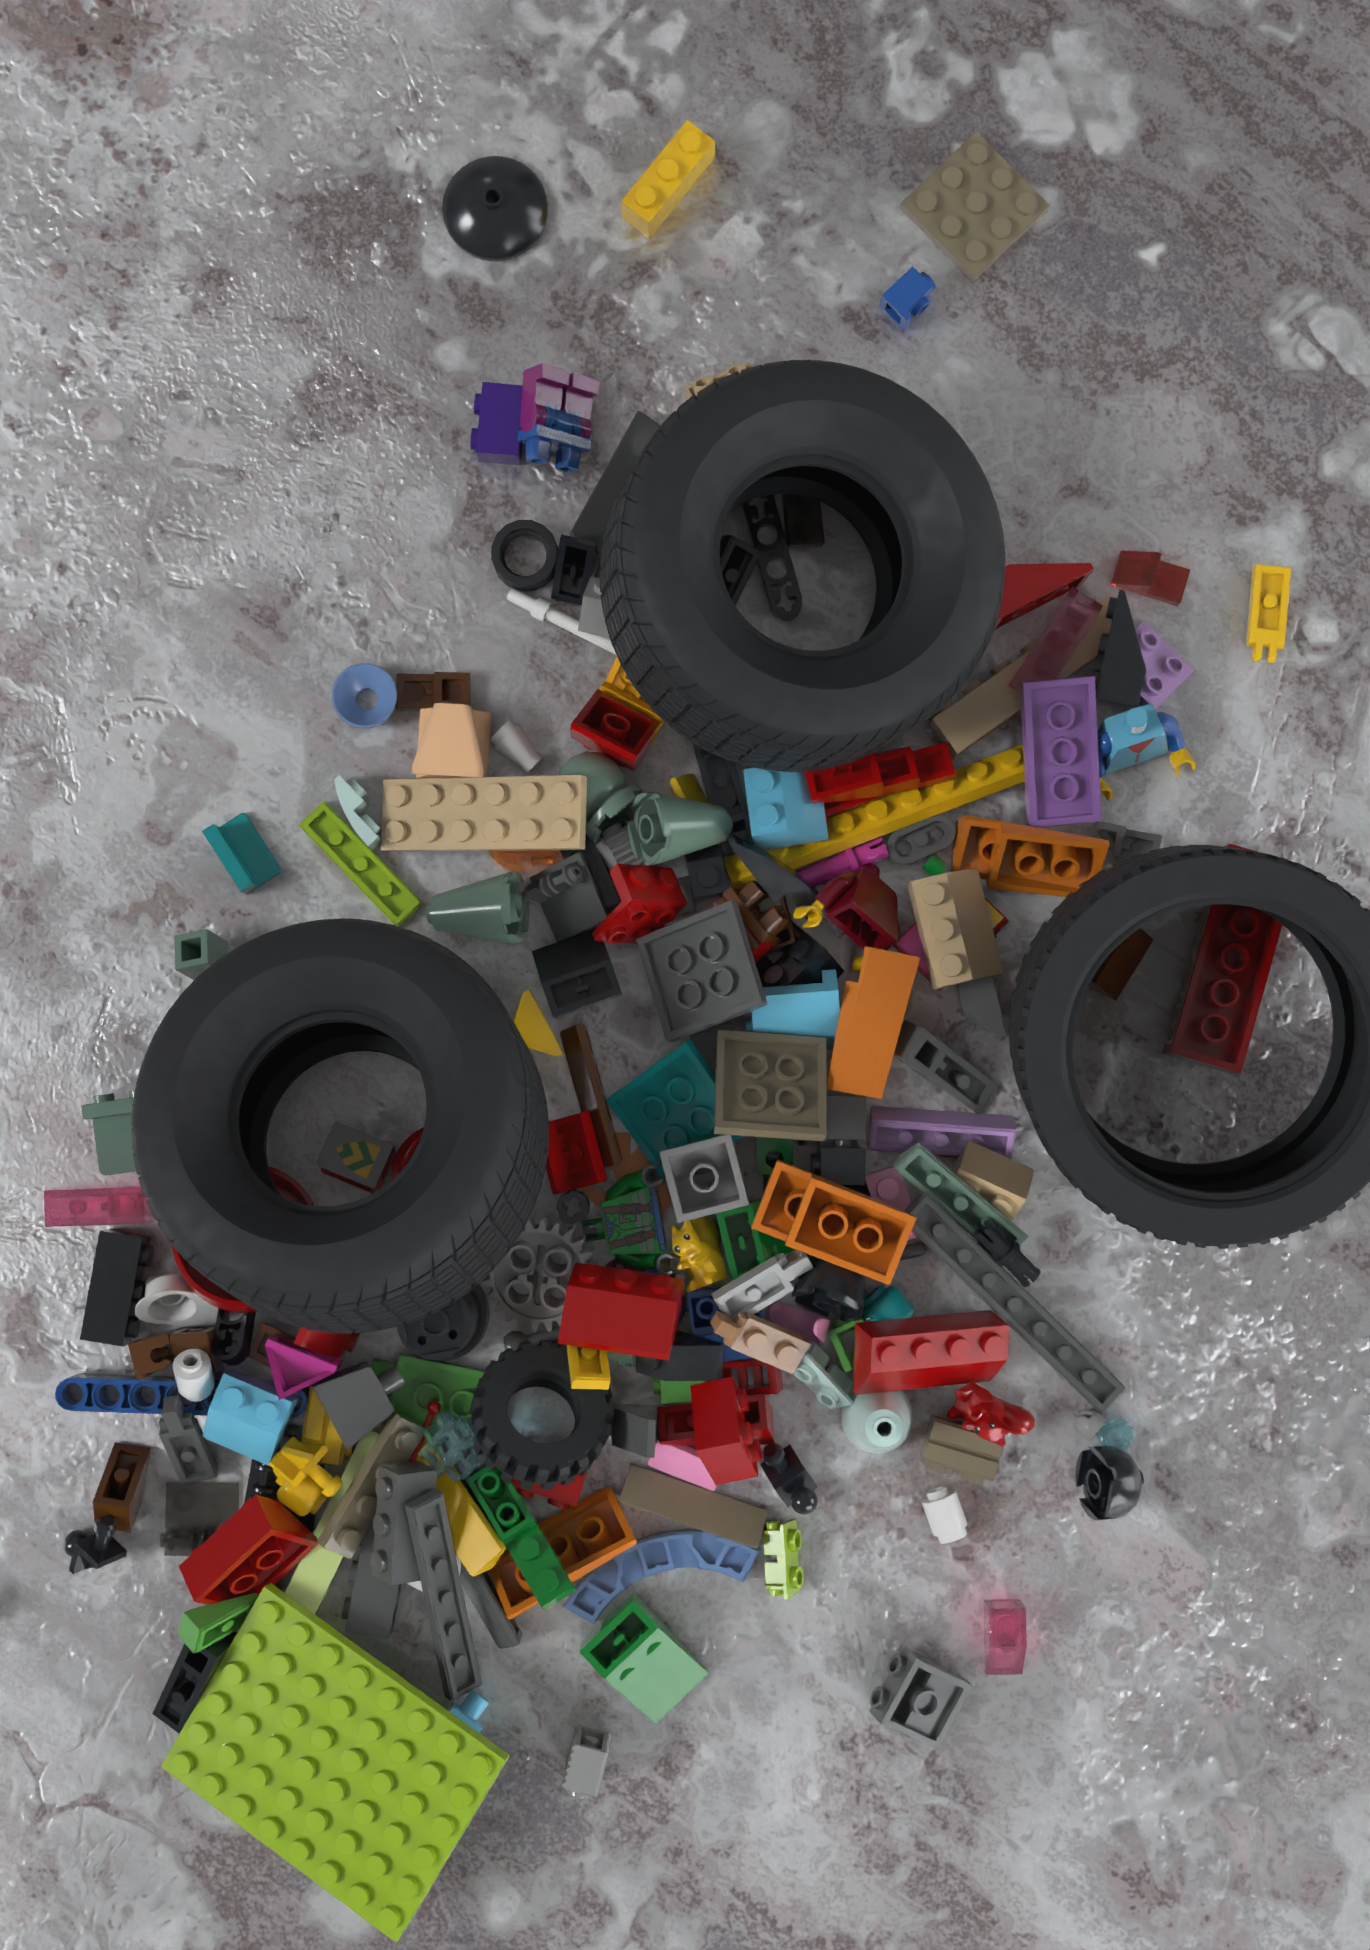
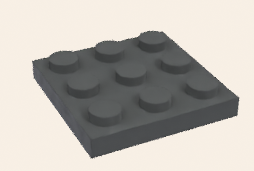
M727 901L636 939L666 1041H677L768 1005L736 901Z

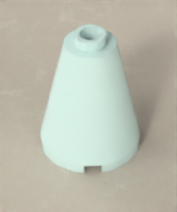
M902 1390L860 1395L853 1393L850 1396L854 1402L853 1405L842 1407L841 1422L847 1438L857 1448L865 1452L880 1454L896 1449L907 1439L913 1426V1409L908 1397ZM884 1421L886 1422L884 1425L878 1427L879 1423Z

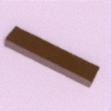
M577 1024L562 1030L560 1037L581 1112L589 1111L603 1165L606 1168L622 1163L623 1158L587 1027L584 1024Z

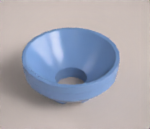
M360 663L348 667L337 677L332 689V702L335 711L344 722L353 727L370 729L382 725L392 716L397 705L398 693L392 677L384 669L374 664ZM364 690H373L378 696V702L372 709L364 710L358 705L357 698Z

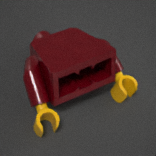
M866 864L854 871H843L819 891L814 897L815 902L811 906H799L793 913L794 919H800L808 913V920L802 927L810 928L820 924L822 920L821 911L825 909V917L863 950L865 947H872L888 951L891 945L898 941V934L900 932L897 895L895 891L880 879V869L874 864ZM857 956L852 961L851 968L854 972H860L863 956Z

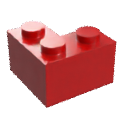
M733 1376L690 1385L695 1450L715 1485L758 1477L757 1462L762 1461V1451L758 1439L753 1440L749 1422H745L744 1412L749 1411L746 1390L739 1389Z

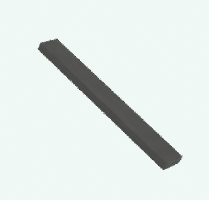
M921 1191L904 1210L917 1216L911 1232L1000 1318L1007 1322L1097 1412L1102 1414L1125 1389V1386L1003 1267L999 1266L994 1261V1258L926 1192Z

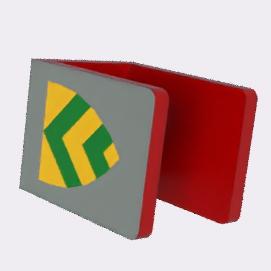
M335 1122L316 1163L321 1167L322 1173L373 1194L381 1189L393 1163L396 1150L394 1145Z

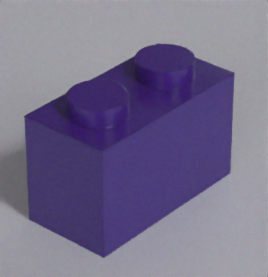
M482 382L481 394H475L474 415H479L478 428H472L470 447L471 450H476L479 462L521 466L523 443L518 442V431L522 430L520 415L523 385Z

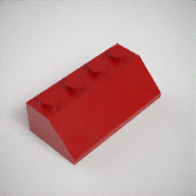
M992 1310L855 1323L853 1393L860 1395L991 1381L1008 1360L1009 1324Z

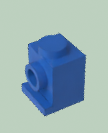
M912 266L882 295L879 308L905 332L909 328L912 314L918 317L930 305L929 297L936 288V285L925 272L919 273Z

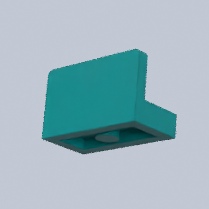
M245 813L237 815L220 827L212 824L202 831L240 892L248 895L282 872L279 864Z

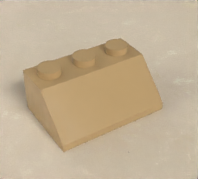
M978 868L947 872L910 881L907 885L932 990L1004 973Z

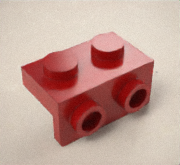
M589 1111L549 1121V1148L546 1171L554 1195L608 1181Z

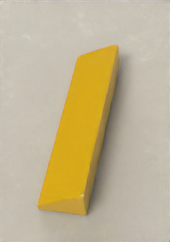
M427 1433L416 1460L437 1470L436 1489L443 1492L455 1553L471 1576H477L492 1569L506 1547Z

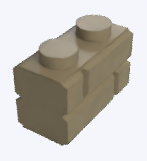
M932 1414L920 1452L922 1460L928 1462L926 1468L943 1474H948L949 1468L963 1472L962 1479L976 1484H983L984 1479L994 1481L1003 1447L978 1437L974 1430L964 1429L962 1427L963 1423Z

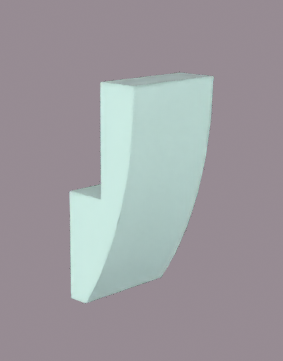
M339 775L334 781L343 811L359 837L370 849L374 850L381 843V838L376 834L381 828L367 813L362 817L359 816L369 806L362 799L367 793L353 778L346 782Z

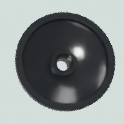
M487 156L471 161L456 172L445 190L442 211L447 231L460 249L475 258L498 262L522 255L538 241L547 222L548 203L541 181L530 168L512 158ZM491 195L499 197L496 203H489L487 201Z

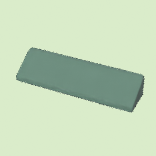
M920 1142L895 1159L894 1169L919 1191L926 1192L973 1237L979 1225L982 1224L986 1228L987 1226L984 1224V1221L991 1219L1010 1241L1015 1240L1021 1245L1028 1238L1025 1232Z

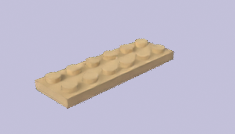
M583 775L383 779L381 851L585 850L587 777Z

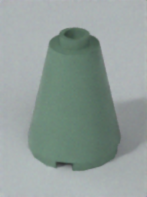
M643 792L638 794L631 803L630 810H635L634 821H628V835L636 858L644 859L646 861L644 864L650 866L658 865L726 841V838L732 831L733 822L731 816L722 806L656 792Z
M507 872L436 894L432 897L431 902H428L426 905L427 921L429 924H433L434 929L437 931L510 944L523 943L525 939L520 937L521 932H528L529 904L524 901L518 882H524L519 872Z

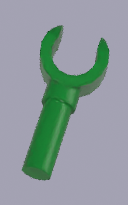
M933 854L923 865L922 869L930 876L943 874L946 865L942 859Z

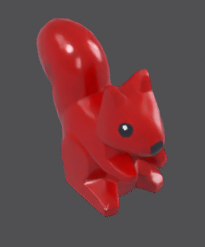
M974 1382L956 1390L954 1395L957 1398L953 1407L948 1410L946 1415L950 1419L963 1418L965 1420L962 1424L964 1429L974 1430L978 1437L1001 1447L1006 1445L1005 1434L1025 1435L1035 1426V1419L1029 1410L994 1397L988 1390Z

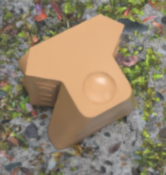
M434 703L433 708L420 709L418 750L412 764V773L416 774V779L487 777L491 713L472 710L470 705Z

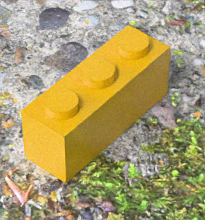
M687 120L621 200L622 218L650 239L715 159V141Z

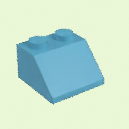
M759 768L743 769L751 835L756 846L764 850H771L829 840L824 803H812L804 771L784 772Z
M232 1368L222 1376L208 1410L202 1437L268 1465L275 1456L299 1396L291 1394L279 1400L275 1386Z

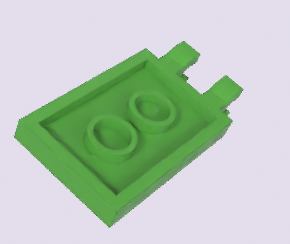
M403 1353L399 1354L398 1363L373 1357L371 1367L375 1375L396 1365L405 1382L404 1386L387 1395L395 1410L394 1412L423 1426L428 1414L427 1405L431 1401H438L441 1404V1411L434 1416L428 1434L433 1437L474 1444L475 1436L470 1435L469 1429L471 1419L469 1412L479 1379L482 1378L485 1370L442 1361H432ZM388 1416V1417L385 1419L384 1426L386 1425V1423H387V1421L389 1420L390 1416Z

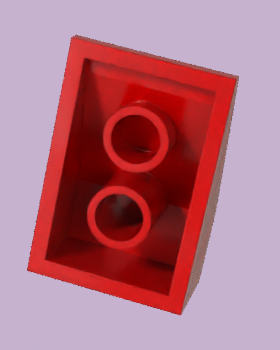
M1045 563L1006 565L1002 603L994 630L1082 586L1094 570L1092 564Z

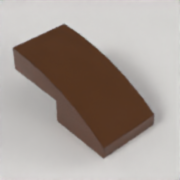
M470 673L396 674L398 693L396 711H420V709L433 708L434 703L465 704L471 706Z

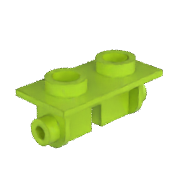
M796 1518L781 1525L779 1520L766 1521V1528H763L764 1555H777V1561L765 1562L766 1589H769L770 1596L784 1595V1599H789L800 1592L804 1580L803 1569L799 1566L798 1551L802 1543L801 1532L797 1529Z

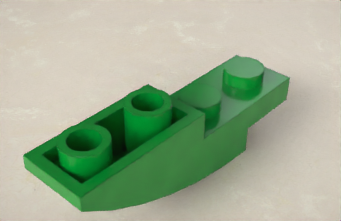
M486 1466L466 1480L501 1541L506 1545L541 1608L545 1611L574 1592L576 1588L513 1482L511 1481L509 1484L500 1479L503 1472L498 1468L491 1472Z

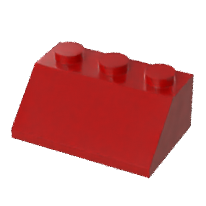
M575 1262L567 1285L558 1344L669 1361L682 1313L684 1278Z
M255 1494L244 1502L242 1507L229 1520L221 1524L216 1532L201 1546L195 1548L191 1555L179 1565V1569L193 1601L212 1605L220 1601L253 1593L259 1595L264 1586L269 1583L275 1585L319 1543L317 1542V1537L282 1503Z

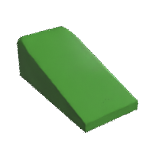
M253 1593L220 1601L212 1605L200 1606L182 1613L178 1630L179 1637L193 1653H198L240 1629L259 1595Z

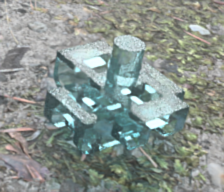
M450 1411L444 1412L437 1417V1422L433 1426H429L424 1431V1436L428 1442L418 1452V1455L422 1460L426 1459L429 1465L437 1470V1477L442 1476L446 1472L452 1480L459 1481L465 1479L481 1462L473 1450L475 1435L464 1417L454 1418ZM436 1452L439 1453L441 1457L440 1460L437 1459L435 1455Z

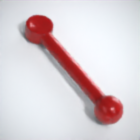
M431 1401L427 1405L428 1414L423 1424V1427L427 1430L408 1461H416L434 1416L441 1411V1404L438 1401Z

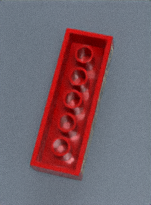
M1230 843L1227 844V845H1225V846H1223V847H1231V848H1238V849H1244V850L1254 851V850L1247 849V848H1244V847H1240V846H1237V845H1233V844H1230ZM1232 904L1203 905L1162 1054L1230 1074L1242 1072L1282 924L1260 910L1249 906Z

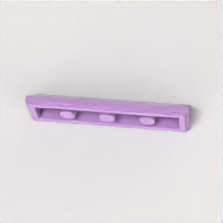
M872 1106L868 1150L905 1152L920 1142L934 1155L959 1157L967 1141L970 1140L1012 1160L1016 1134L1014 1117L1005 1115H978L976 1113Z

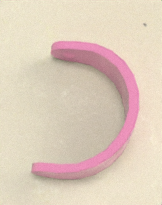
M777 1301L770 1304L766 1311L767 1317L773 1323L805 1336L810 1342L815 1341L818 1346L824 1345L831 1322L830 1318Z

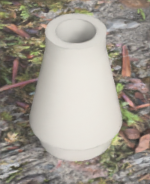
M510 720L489 739L495 745L494 750L523 768L527 773L542 759L520 725L517 724L515 726Z

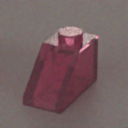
M1020 1599L983 1600L985 1674H1022L1027 1648L1025 1606Z

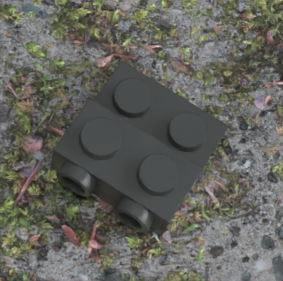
M904 1647L900 1654L893 1655L889 1660L887 1666L889 1675L884 1685L876 1687L871 1693V1708L869 1712L880 1724L939 1750L973 1685L967 1679L938 1666L933 1660Z

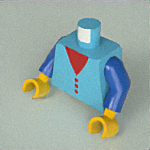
M1153 704L1132 708L1126 712L1108 717L1103 720L1097 731L1100 792L1103 793L1108 801L1112 799L1113 791L1103 780V776L1168 754V751L1172 752L1169 761L1178 776H1181L1179 766L1183 763H1189L1192 771L1196 768V764L1189 751L1184 748L1185 742L1177 720L1167 713L1156 712Z

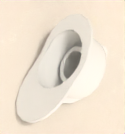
M180 1274L148 1277L145 1283V1297L135 1306V1315L139 1320L146 1323L168 1324L181 1327L211 1326L216 1323L218 1308L196 1295Z

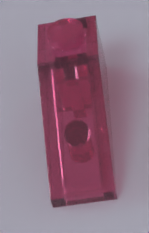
M1072 586L1008 686L1020 693V682L1057 678L1099 615L1103 605Z
M141 1186L44 1191L45 1227L139 1224L153 1222L154 1217L146 1202L148 1198H144Z

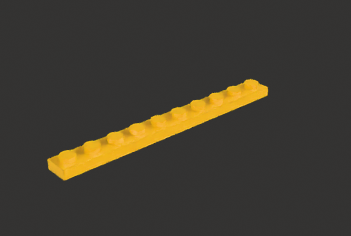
M1023 744L956 769L957 779L893 793L887 797L828 818L826 822L829 840L765 851L792 869H796L1025 782ZM736 853L722 858L725 871L733 888L739 890L749 881H757Z

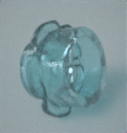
M1114 1418L1105 1423L1100 1429L1101 1445L1115 1446L1128 1452L1131 1449V1443L1135 1440V1431L1133 1427L1127 1425L1124 1419ZM1116 1433H1119L1121 1436L1119 1440L1114 1439Z

